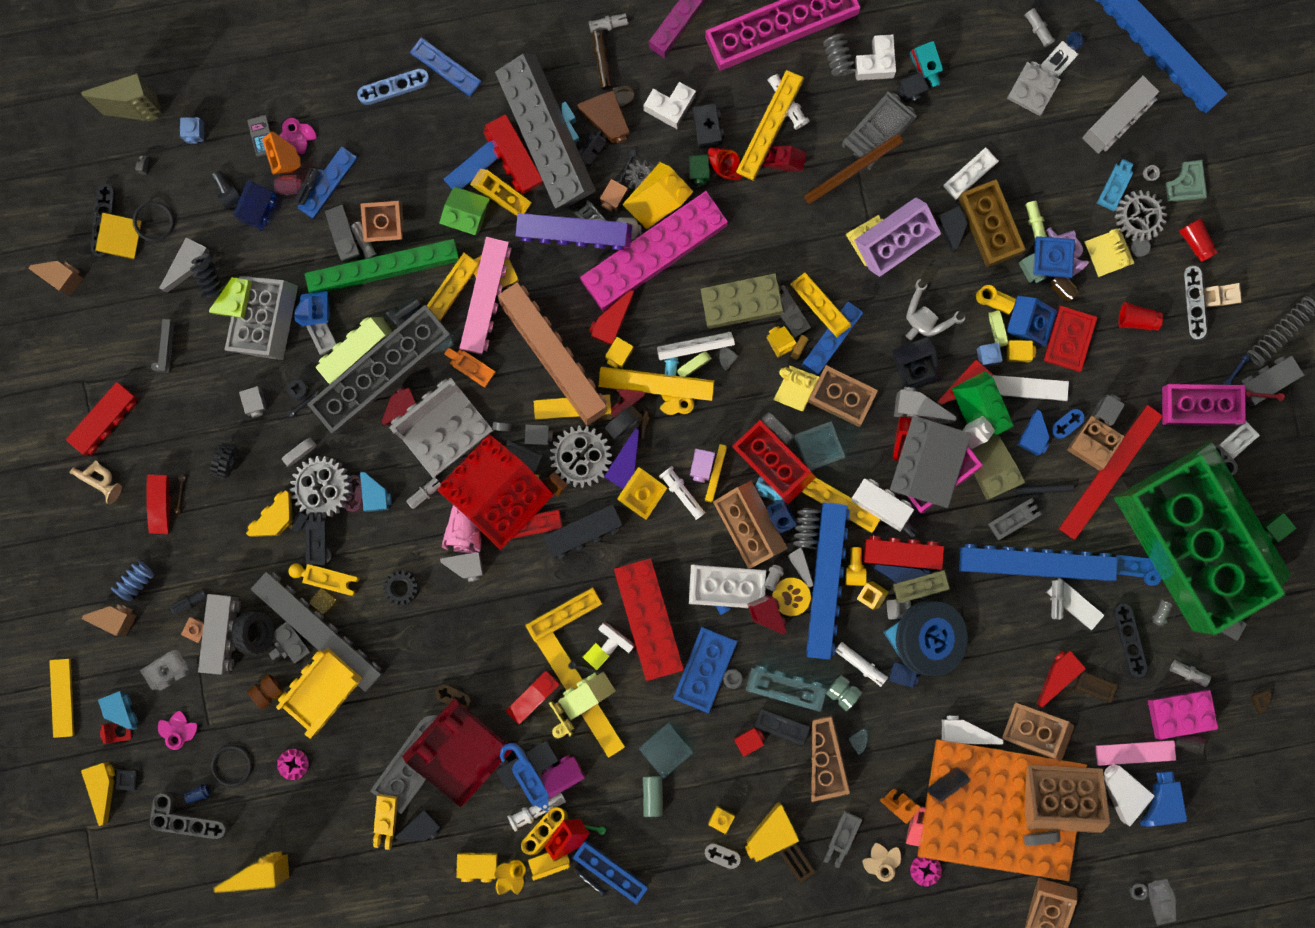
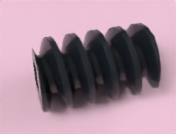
M202 255L194 258L191 261L194 265L190 267V270L195 272L193 277L198 278L195 283L200 285L198 290L203 292L201 297L209 298L222 293L223 284L220 282V277L215 269V264L212 262V257L210 255Z

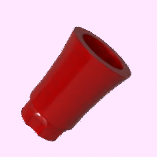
M1203 218L1190 223L1178 231L1190 245L1195 255H1198L1200 262L1218 253L1215 247H1213L1215 245L1209 236Z
M1124 302L1119 313L1118 325L1119 328L1159 331L1163 322V313Z

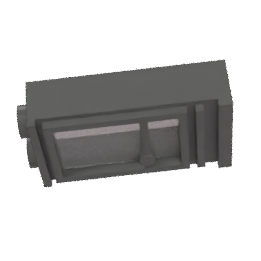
M888 91L843 141L842 147H849L854 152V157L860 159L894 135H902L917 117L915 111L910 106L902 104L900 102L901 99L895 93L891 94ZM881 157L868 165L867 169L871 170Z

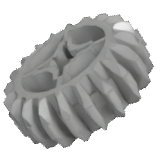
M1139 190L1137 194L1132 191L1130 196L1125 195L1124 200L1119 201L1118 204L1121 207L1115 209L1119 213L1115 215V219H1120V221L1116 223V226L1122 225L1119 231L1121 233L1126 231V238L1132 235V241H1135L1137 237L1140 242L1144 241V238L1149 241L1152 239V236H1158V232L1163 230L1161 225H1165L1166 221L1162 218L1167 217V213L1162 211L1166 209V206L1160 207L1159 204L1162 203V200L1156 201V194L1150 197V191H1147L1144 195L1142 190ZM1140 202H1143V203L1149 205L1151 208H1150V209L1145 208V207L1143 206V204L1140 203ZM1130 204H1133V215L1127 217V209ZM1139 213L1140 215H1146L1143 219L1136 217ZM1152 215H1155L1154 224L1152 228L1149 229L1148 219ZM1131 223L1137 224L1142 230L1134 228Z

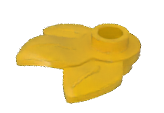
M662 395L665 403L662 404L660 409L668 415H674L678 412L688 414L693 410L694 402L692 398ZM683 401L687 402L688 407L682 408L681 403Z
M513 860L509 864L503 863L495 869L493 876L498 878L496 890L499 895L508 892L510 889L518 895L524 885L523 876L526 869L521 861Z

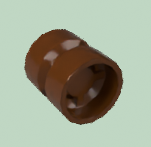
M271 674L266 675L261 680V685L255 684L247 691L250 698L261 710H264L272 703L271 699L276 700L285 693L281 685Z

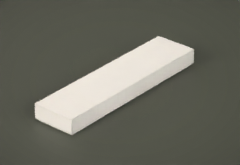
M727 332L659 346L657 351L659 360L735 344L732 333Z
M992 376L1001 396L1058 401L1068 400L1069 381Z

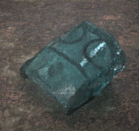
M669 723L639 748L663 778L693 753Z

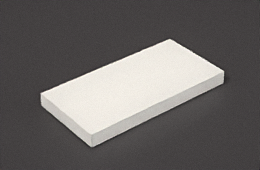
M691 565L689 604L748 608V603L765 596L766 570Z

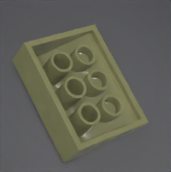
M138 74L81 92L82 96L103 115L144 121H153L158 116L163 115L156 93Z

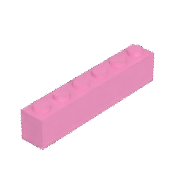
M486 237L460 350L482 355L483 351L488 349L489 340H486L488 332H492L494 324L490 320L492 314H496L498 307L495 299L496 295H499L502 290V285L499 282L501 277H505L507 266L503 265L505 258L509 259L511 248L508 247L509 242Z

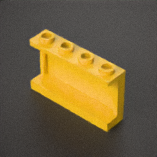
M329 648L324 651L319 650L313 656L314 662L304 667L301 671L303 675L300 679L296 678L290 684L291 690L288 693L285 692L278 699L280 703L276 707L278 710L285 709L307 729L305 735L310 739L321 730L363 679Z

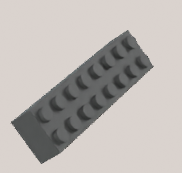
M522 54L495 71L555 209L568 208L595 192L594 185L536 54Z
M424 305L307 405L332 434H336L452 335L429 307Z

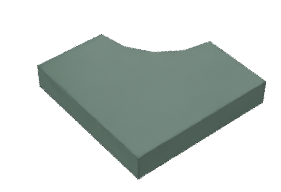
M1203 160L1182 163V170L1175 180L1166 183L1168 202L1207 198Z

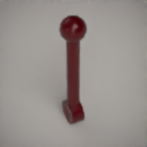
M1250 390L1245 391V397L1247 398L1251 396L1276 398L1278 401H1282L1285 398L1283 393L1274 395L1253 393Z

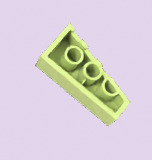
M383 317L365 318L357 330L354 329L346 335L347 339L343 343L339 342L332 348L334 351L331 354H326L319 360L320 364L316 366V369L329 384L334 382L393 332Z

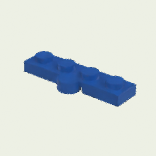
M341 146L324 171L318 170L321 174L315 183V190L311 191L305 205L299 204L297 208L312 219H315L358 158Z
M1115 555L1117 557V575L1144 577V582L1149 586H1156L1162 579L1150 558Z

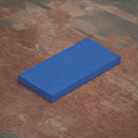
M701 627L673 699L709 713L737 641Z

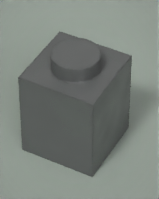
M526 425V446L549 447V442L553 441V431L550 430L549 426Z

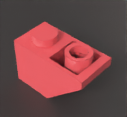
M919 806L920 809L911 818L906 844L919 846L925 807Z

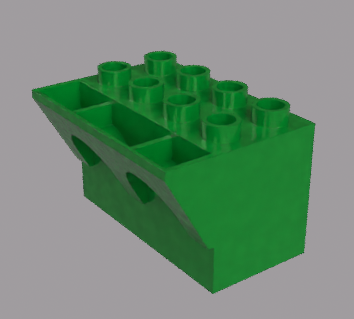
M1212 441L1114 497L1192 631L1216 635L1285 595L1282 587L1291 576V573Z

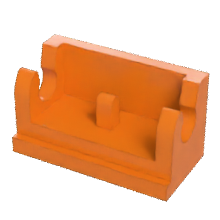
M892 789L880 801L907 824L920 807L904 793L897 800H893V795L897 793V790Z

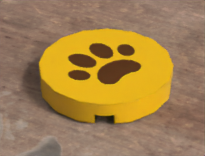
M786 578L780 581L772 594V597L776 598L779 602V612L787 616H797L803 613L808 608L811 600L808 586L802 580L796 578Z

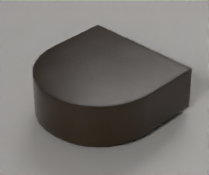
M624 85L613 88L619 107L627 106L633 102L634 92L631 87Z

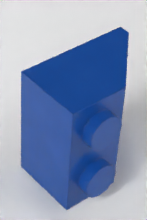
M1018 296L1007 332L1016 338L1033 341L1035 344L1046 347L1057 310L1037 298Z

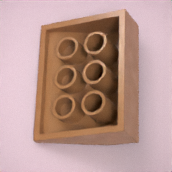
M1027 765L1025 792L1027 829L1102 833L1110 824L1103 769Z

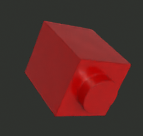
M754 727L734 738L743 757L764 746L762 741L765 740L761 731H756Z

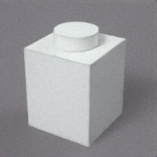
M982 416L968 423L963 431L971 433L968 446L973 449L987 442L995 429Z

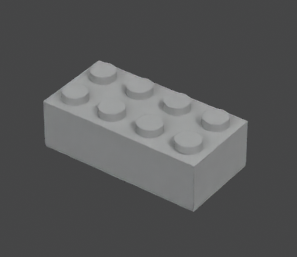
M1142 76L1088 130L1082 139L1098 154L1102 150L1106 152L1115 143L1116 137L1120 138L1157 100L1155 96L1159 93V90Z
M207 594L198 672L223 675L230 674V671L233 670L234 659H232V651H235L236 647L232 641V626L241 608V602L238 601L239 597Z

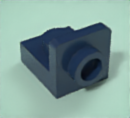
M893 662L888 681L913 688L914 684L917 685L920 674L911 671L905 665Z

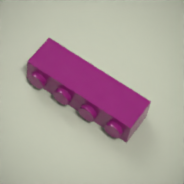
M679 0L649 40V48L665 58L707 0Z

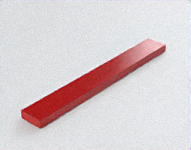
M1148 405L1145 406L1125 434L1105 468L1097 473L1058 528L1060 531L1073 540L1077 538L1163 417L1160 413Z

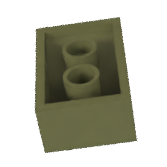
M993 435L987 442L971 449L984 465L974 475L986 500L1025 483L1016 463L999 435Z

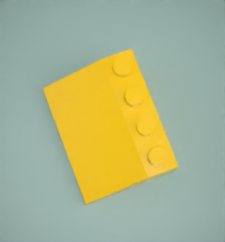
M271 852L260 858L255 864L214 888V891L225 892L275 887L289 878L288 854L282 855V852Z

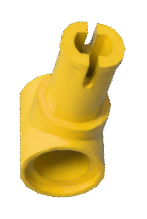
M850 548V565L846 568L845 577L846 585H866V568L862 565V548Z

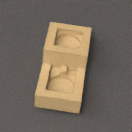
M1239 283L1205 288L1206 308L1242 303Z

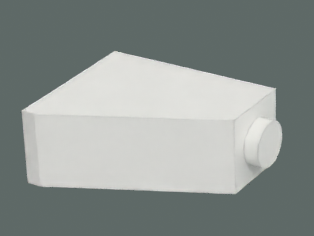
M1116 764L1109 766L1104 771L1105 787L1117 814L1123 823L1131 826L1154 798V795Z

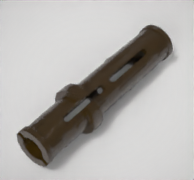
M599 30V33L594 31L591 33L594 43L593 54L596 55L600 88L605 89L606 87L608 89L612 87L607 59L608 48L605 47L603 31Z

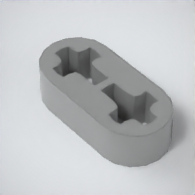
M311 437L307 438L282 458V461L287 467H290L317 445Z
M711 843L705 848V856L711 862L730 869H734L740 864V856L734 850L716 843ZM716 847V851L722 855L721 857L714 855L712 858L708 850ZM734 854L737 862H732L729 865L728 860L723 857L724 855L731 857Z

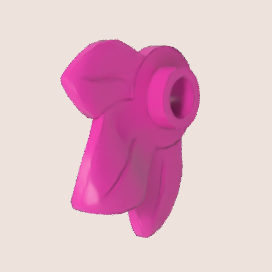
M288 118L283 122V132L280 134V137L294 146L297 153L304 154L307 147L306 140L316 139L315 131L308 124H300L294 118ZM289 124L295 125L294 131H289Z
M181 711L176 712L169 722L160 720L158 724L159 734L165 738L167 747L172 750H178L183 747L185 741L191 740L197 731V724H187L186 717ZM175 736L179 739L177 744L173 743V737Z

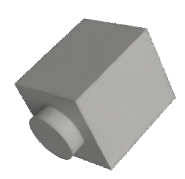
M257 386L239 392L246 415H251L253 418L261 416L264 411H267L261 388Z

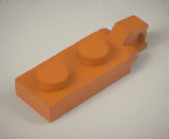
M448 347L444 353L452 359L450 364L484 388H486L496 373L464 350L459 349L456 353Z

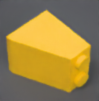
M780 802L772 808L747 839L748 845L745 848L750 859L755 858L756 862L799 841Z

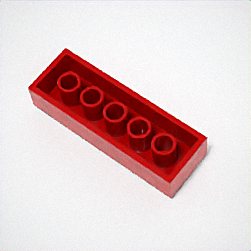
M651 558L614 569L646 681L683 671Z

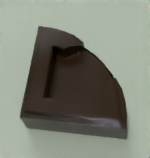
M1270 689L1251 696L1258 714L1265 712L1272 698Z

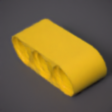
M558 807L550 809L522 841L521 847L523 852L529 855L538 854L561 822L568 819L567 812L563 808ZM556 811H560L562 814L559 822H556L553 818ZM543 826H547L549 829V833L545 837L540 832ZM531 840L536 843V848L533 851L528 849V843Z

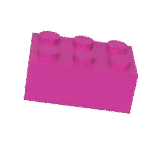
M1210 690L1148 700L1156 739L1218 729Z

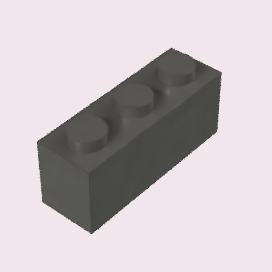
M1282 356L1274 361L1276 365L1271 368L1267 365L1258 371L1259 375L1253 378L1250 375L1242 380V385H1245V391L1250 390L1253 393L1274 394L1304 376L1293 356L1288 358ZM1255 396L1245 397L1250 407L1266 399L1265 397Z

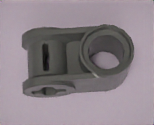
M587 201L586 205L578 212H574L578 219L606 221L590 201Z

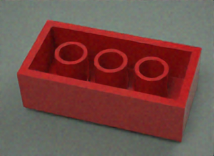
M761 420L732 446L787 504L816 478Z

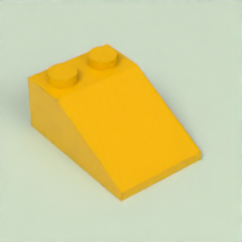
M659 162L622 205L645 229H648L680 207L693 191L671 167Z

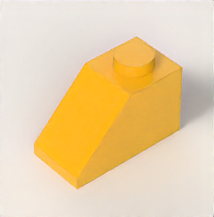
M777 326L769 331L770 334L767 335V339L777 357L793 350L797 344L785 326L782 328Z

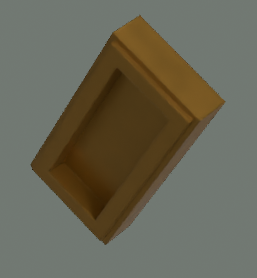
M801 335L791 354L792 358H799L808 341L807 337Z

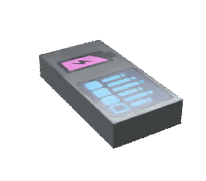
M264 115L247 120L256 156L267 155L262 141L271 132L267 116Z

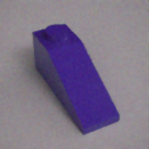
M636 428L604 476L621 489L625 488L635 473L639 430Z

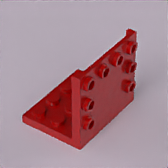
M490 434L482 440L475 450L436 489L500 550L554 495L523 461Z

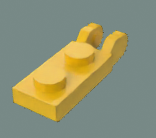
M377 795L374 824L375 835L373 839V847L379 848L381 844V834L387 835L385 849L390 850L392 847L398 797Z

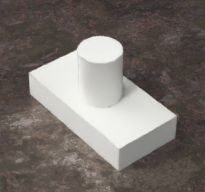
M604 622L598 629L609 637L601 648L609 655L612 654L618 645L628 653L635 646L633 642L607 622Z

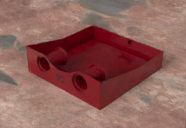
M454 698L402 755V758L409 767L433 784L461 808L495 771L499 764L503 762L500 758V751L508 743ZM510 749V750H507V751L505 752V755H504L505 758H506L513 750H511V749Z

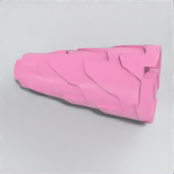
M453 505L442 541V548L449 550L451 545L454 546L453 551L480 552V530Z

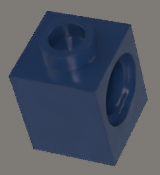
M783 499L767 506L769 518L779 534L797 526L794 513Z

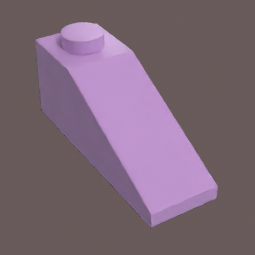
M699 449L695 450L690 476L694 477V481L704 483L705 480H709L715 453Z

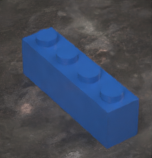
M847 302L840 312L850 322L851 327L837 338L827 329L802 364V367L816 376L819 375L863 314L861 310L850 302Z
M586 840L573 856V859L635 904L639 902L648 889L646 883Z

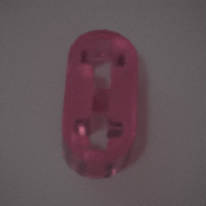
M355 475L350 476L346 480L347 483H352L356 479V482L360 484L356 486L355 493H353L352 486L347 487V490L352 492L351 494H346V497L350 499L349 502L352 501V495H355L354 500L358 502V505L351 509L348 501L344 500L345 509L350 512L359 511L363 500L361 478Z

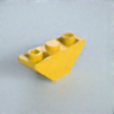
M286 490L279 492L274 498L275 502L271 506L264 508L261 512L262 516L259 520H254L248 526L249 531L246 534L251 537L280 535L293 521L292 494Z

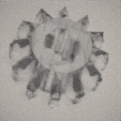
M639 160L636 161L637 166L631 163L629 165L631 170L625 171L629 175L625 178L626 182H630L629 188L635 186L636 190L653 170L654 165L651 164L647 167L646 160H644L643 165H640ZM640 173H644L645 178L642 177V180L638 179Z

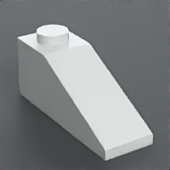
M947 716V719H942V740L962 744H1003L1002 739L964 720H959V716Z

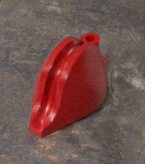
M709 148L708 158L714 170L723 178L740 180L742 175L736 172L740 165L738 154L730 149Z

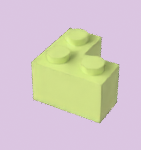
M604 672L599 675L593 673L579 682L577 689L574 690L571 687L563 693L565 697L558 701L569 719L572 720L616 691Z

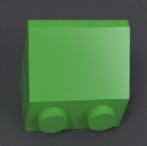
M454 186L445 203L439 223L473 235H479L490 198Z

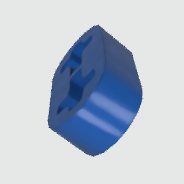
M1078 409L1069 411L1052 425L1051 434L1057 439L1068 436L1084 422L1083 412ZM1071 414L1079 415L1078 423L1076 421L1072 422L1071 424L1068 422L1070 419H1072ZM1065 424L1067 427L1063 430L1064 434H1057L1056 431L1058 429L1056 426L1061 427Z

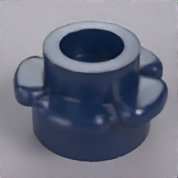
M1071 32L1067 38V46L1073 50H1077L1084 43L1081 32Z

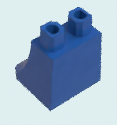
M1173 772L1156 773L1157 784H1153L1154 798L1151 800L1146 814L1140 820L1141 826L1150 827L1187 822L1180 782H1175Z

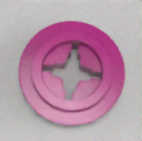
M289 749L279 757L277 769L280 775L287 780H297L306 774L309 765L308 759L302 751ZM295 757V764L300 767H295L290 772V766L285 762H291Z
M917 857L911 864V876L919 885L930 886L937 883L941 877L942 867L938 860ZM929 864V869L934 874L927 873V875L924 877V872L921 871L919 867L926 868V866Z

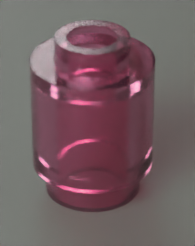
M281 175L278 178H274L275 193H280V195L298 194L302 178H299L298 175Z

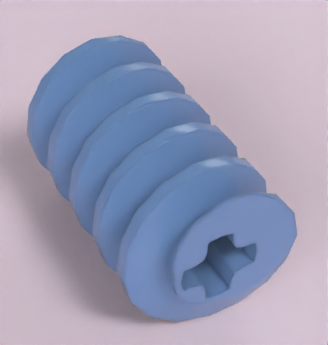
M136 559L139 565H131L134 571L126 570L129 575L128 577L121 576L124 582H116L119 588L111 587V590L123 600L132 601V595H138L137 589L142 590L144 588L142 583L147 584L149 582L148 578L154 577L151 569L139 559Z

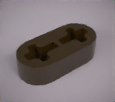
M446 684L440 685L436 689L435 695L439 701L449 705L454 697L462 698L464 696L467 704L463 705L466 708L470 706L471 698L465 692ZM447 688V692L451 694L452 697L450 698L448 696H445L443 699L441 698L442 694L439 693V691Z

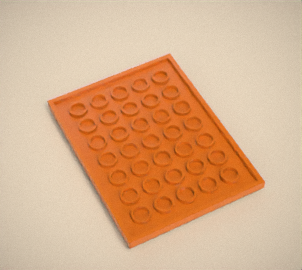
M936 739L929 786L955 767L960 768L971 780L941 803L934 801L930 794H927L918 857L1069 881L1077 831L1027 829L1025 817L1027 765L1086 768L1087 765L1063 760L1059 762L1051 758ZM1060 831L1061 842L1036 846L1024 845V834Z

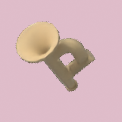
M96 460L83 472L75 467L70 471V474L75 475L77 478L103 492L107 504L114 503L121 493V484L117 483L109 486L112 481L111 472L101 466ZM96 471L104 476V480L98 481L90 475Z

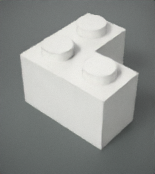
M893 35L874 36L872 41L873 55L856 56V80L894 78Z
M680 82L670 98L653 89L644 104V111L677 129L692 104L696 91Z

